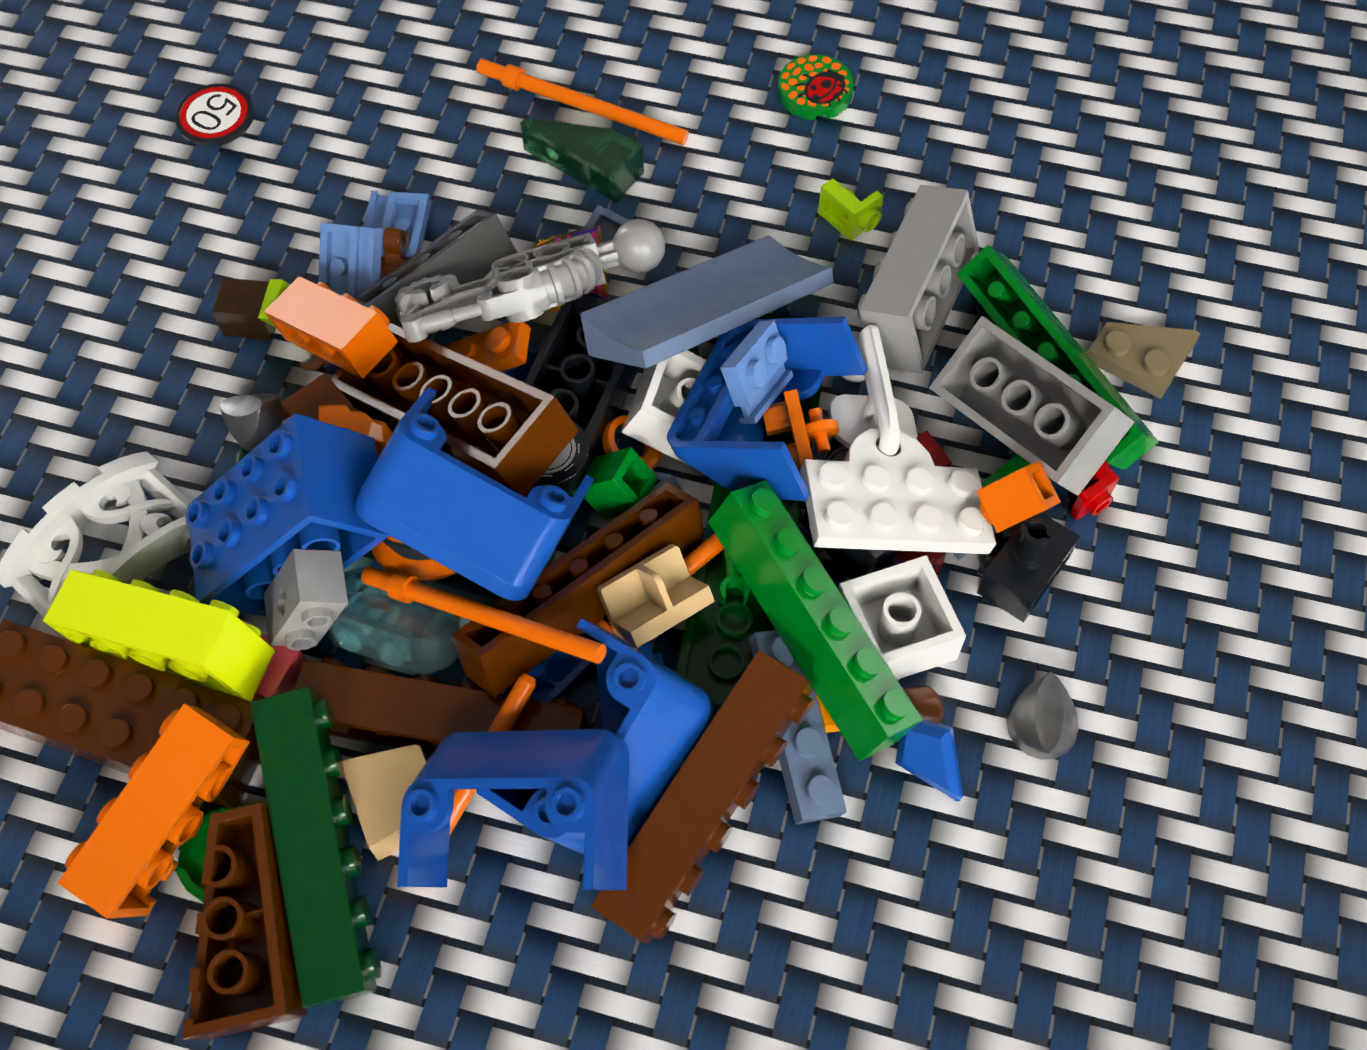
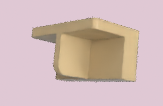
M674 544L668 545L597 587L598 595L614 634L636 648H639L715 602L709 585L690 577L680 548Z

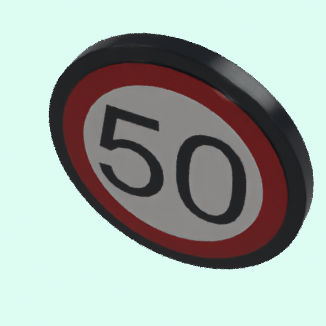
M210 84L195 89L182 99L175 112V123L180 134L187 141L200 146H219L234 141L247 131L253 121L254 108L249 96L242 89L229 84Z

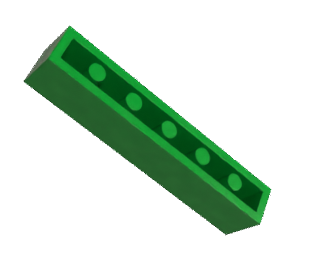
M987 245L957 273V276L999 328L1112 404L1134 421V424L1105 460L1107 464L1125 470L1159 442L1007 256Z
M765 480L732 491L708 523L805 677L810 681V685L858 761L860 762L894 745L923 720L768 481Z

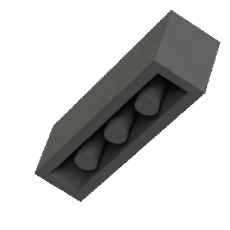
M477 209L355 297V299L365 307L370 305L376 306L388 317L390 323L403 328L395 310L397 307L394 300L402 287L409 286L411 282L422 280L424 277H434L437 274L442 276L448 274L455 275L460 285L483 279L492 270V263L518 252L497 214Z

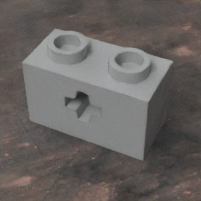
M293 549L264 593L270 646H287L288 649L296 651L316 647L348 604L341 551Z

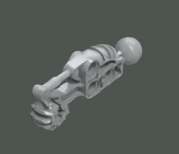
M631 219L621 225L613 240L596 245L589 232L500 258L492 263V270L483 279L460 285L455 275L448 274L442 276L437 274L434 277H424L422 280L411 282L409 286L402 287L398 291V295L394 298L397 307L395 310L399 322L402 324L406 339L410 343L421 341L427 338L429 334L437 333L438 330H447L460 321L481 316L483 321L495 320L505 316L509 322L513 323L529 321L541 316L545 310L581 298L582 295L591 292L595 286L605 284L604 269L621 265L624 269L631 272L645 273L657 267L665 254V237L661 229L653 222L644 219Z

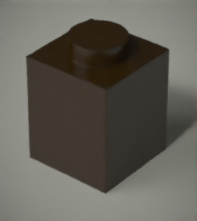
M234 278L222 279L212 313L224 336L272 341L276 328L258 318L269 282Z

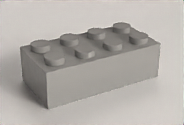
M927 185L919 186L913 201H909L905 207L904 219L898 231L893 232L891 235L889 249L883 261L879 262L875 268L873 282L867 294H863L859 300L858 317L862 320L864 328L867 325H876L879 329L887 368L923 373L963 286V282L957 276V273L979 251L968 190Z
M983 316L980 317L929 387L1030 464L1040 461L1050 479L1077 496L1134 424L1132 419Z

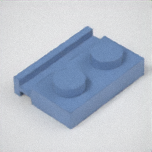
M371 191L363 226L383 228L381 257H385L383 247L385 227L409 231L406 260L422 250L431 208L429 194L389 192V195H378V191Z
M321 223L318 282H323L333 292L341 296L347 293L353 298L378 282L381 271L383 228Z
M775 320L759 321L720 367L734 407H741L743 412L739 418L741 424L757 423L794 376L792 370L785 369L784 363L788 359L786 344L779 335Z

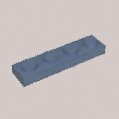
M776 630L756 632L749 638L753 658L758 650H761L806 678ZM812 686V692L809 697L814 699L812 707L799 725L792 722L782 738L787 741V744L779 757L795 825L840 817L847 813L816 692Z

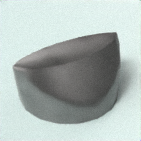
M275 394L240 395L220 402L221 413L228 430L238 444L247 451H252L273 431L282 425L281 421L285 419L281 402L285 399Z
M1052 672L1035 680L1018 696L1009 709L1006 721L1008 734L1015 746L1025 754L1038 759H1056L1066 754L1075 744L1079 729L1073 701L1064 685Z

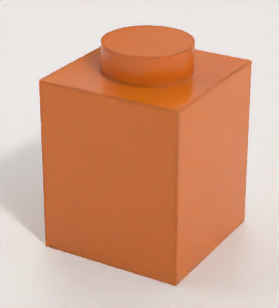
M1040 461L1023 467L976 491L980 498L979 507L987 522L994 526L997 533L1061 502Z

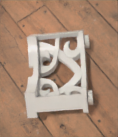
M147 451L131 454L106 463L97 468L99 476L81 487L75 482L71 483L46 503L42 508L47 514L35 525L30 533L25 529L18 533L0 561V584L4 588L12 586L33 608L45 617L71 569L87 574H92L94 569L102 570L117 577L122 583L129 585L133 579L142 581L162 565L191 552L190 530L186 523L187 506L191 501L155 469L158 461ZM145 491H146L151 497H153L154 500H148V501H147V498H146V495H145ZM114 506H116V507L118 508V509H116V510L107 511V510L113 508ZM168 511L176 520L172 521L170 516L157 512ZM91 521L102 524H116L129 521L127 536L120 554L98 561L78 563L83 549L81 529ZM70 540L69 547L65 553L62 548ZM43 579L52 581L49 591L38 581ZM58 633L57 637L70 641L62 634Z

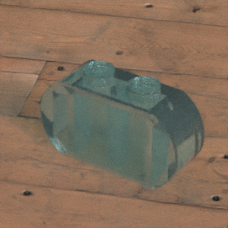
M366 567L344 572L348 604L328 630L329 639L334 646L415 674L434 673L447 668L457 660L459 655L451 635L462 627V617L415 601L406 604L390 598L386 591L363 584L361 575Z

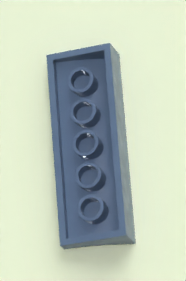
M768 235L580 313L588 356L645 369L833 284L832 267L806 260L791 252Z

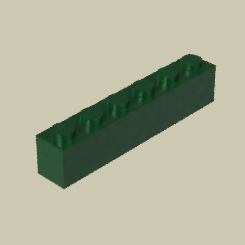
M310 687L252 701L250 704L302 1007L318 1008L377 992L375 979L381 977V964L376 948L374 946L369 947L366 927L370 926L372 922L371 910L366 896L359 894L356 876L362 873V863L357 846L355 844L350 845L347 825L352 824L353 816L347 796L340 793L337 776L343 775L344 769L337 746L332 747L329 728L335 725L331 704L327 698L323 699V696Z

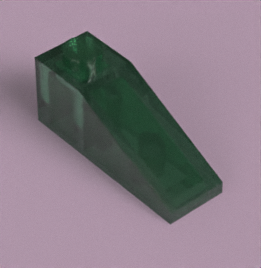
M525 118L520 122L525 151L615 203L644 174L643 146L635 139L624 136L611 128Z

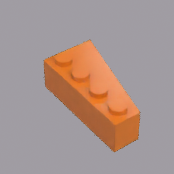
M183 704L180 710L177 709L168 715L159 729L161 737L149 753L140 756L132 765L128 773V779L130 780L118 797L109 800L99 812L96 820L98 826L89 839L76 846L66 859L65 868L67 870L57 883L106 919L149 915L156 903V900L149 896L150 892L161 880L165 882L170 879L179 862L173 859L174 851L177 846L193 838L204 821V812L200 810L204 800L211 802L219 796L250 741L201 708Z

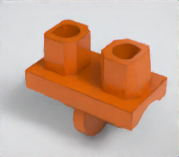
M795 389L784 392L785 401L770 405L763 414L767 436L791 431L794 443L787 444L786 447L799 473H801L800 469L805 459L813 460L809 442L816 443L818 454L828 453L831 451L829 438L837 435L840 429L836 420L823 418L821 408H813L808 411L811 423L805 425L798 392Z

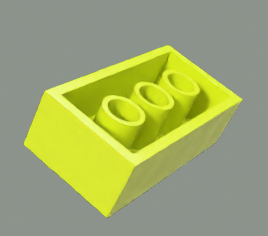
M71 569L43 619V622L74 643L250 702L276 651L261 638L262 631L259 628L241 621L238 618L240 612L227 603L212 600L210 605L202 604L195 597L172 589L169 595L160 593L156 587L137 579H133L129 585L122 583L120 579L112 574L98 569H94L92 574Z

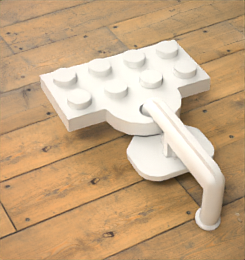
M867 325L862 329L856 341L867 366V372L865 375L842 377L847 381L855 383L862 382L865 379L869 396L839 395L833 399L828 410L829 419L836 420L840 429L839 433L834 437L849 449L844 461L805 459L800 469L801 477L810 493L806 501L813 547L990 554L996 545L992 525L983 517L979 507L980 498L976 491L981 489L982 485L978 469L934 465L929 452L917 440L918 434L911 409L903 401L893 396L879 329L876 325Z

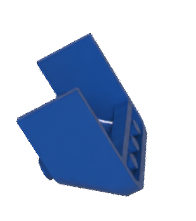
M845 316L754 319L720 335L668 430L667 441L678 458L731 492L767 480L779 500L807 501L810 493L785 443L762 442L767 433L763 416L755 424L740 423L739 418L743 412L741 407H734L720 367L759 321L775 320L779 335L786 344L788 359L784 363L785 369L792 370L794 375L772 404L785 401L784 392L797 389L799 400H806L812 397L820 388L825 376L865 375L867 366Z
M428 387L400 419L359 491L354 503L355 511L369 525L496 595L513 601L523 600L528 597L594 479L586 475L573 497H570L563 489L553 485L536 486L529 492L527 497H524L441 451L446 441V433L435 418L427 415L437 392Z
M581 618L576 626L577 628L617 652L607 670L606 685L611 696L630 709L616 734L624 739L629 749L628 849L712 722L714 703L711 696L701 687L605 628ZM478 789V795L536 834L584 855L585 833L562 832L550 823L545 809L546 789L537 790L530 800L514 789Z
M602 729L452 733L440 742L403 796L397 887L447 888L450 818L453 812L454 789H546L545 809L550 823L562 832L585 833L583 890H626L629 749L624 739L614 732Z

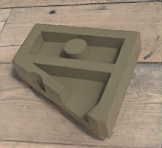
M1107 322L1089 348L1087 355L1098 368L1162 399L1201 333L1188 329Z

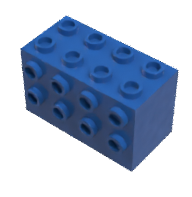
M294 414L187 506L186 523L190 530V564L193 567L195 594L199 603L210 605L212 600H218L233 606L239 612L266 617L264 593L293 549L341 551L344 570L389 537L388 534L363 521L357 515L354 508L359 491L378 459L374 437L354 432L348 428H341L318 421L309 416Z

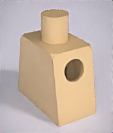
M409 745L342 761L344 775L367 845L377 861L399 850L403 796L427 762L420 745Z

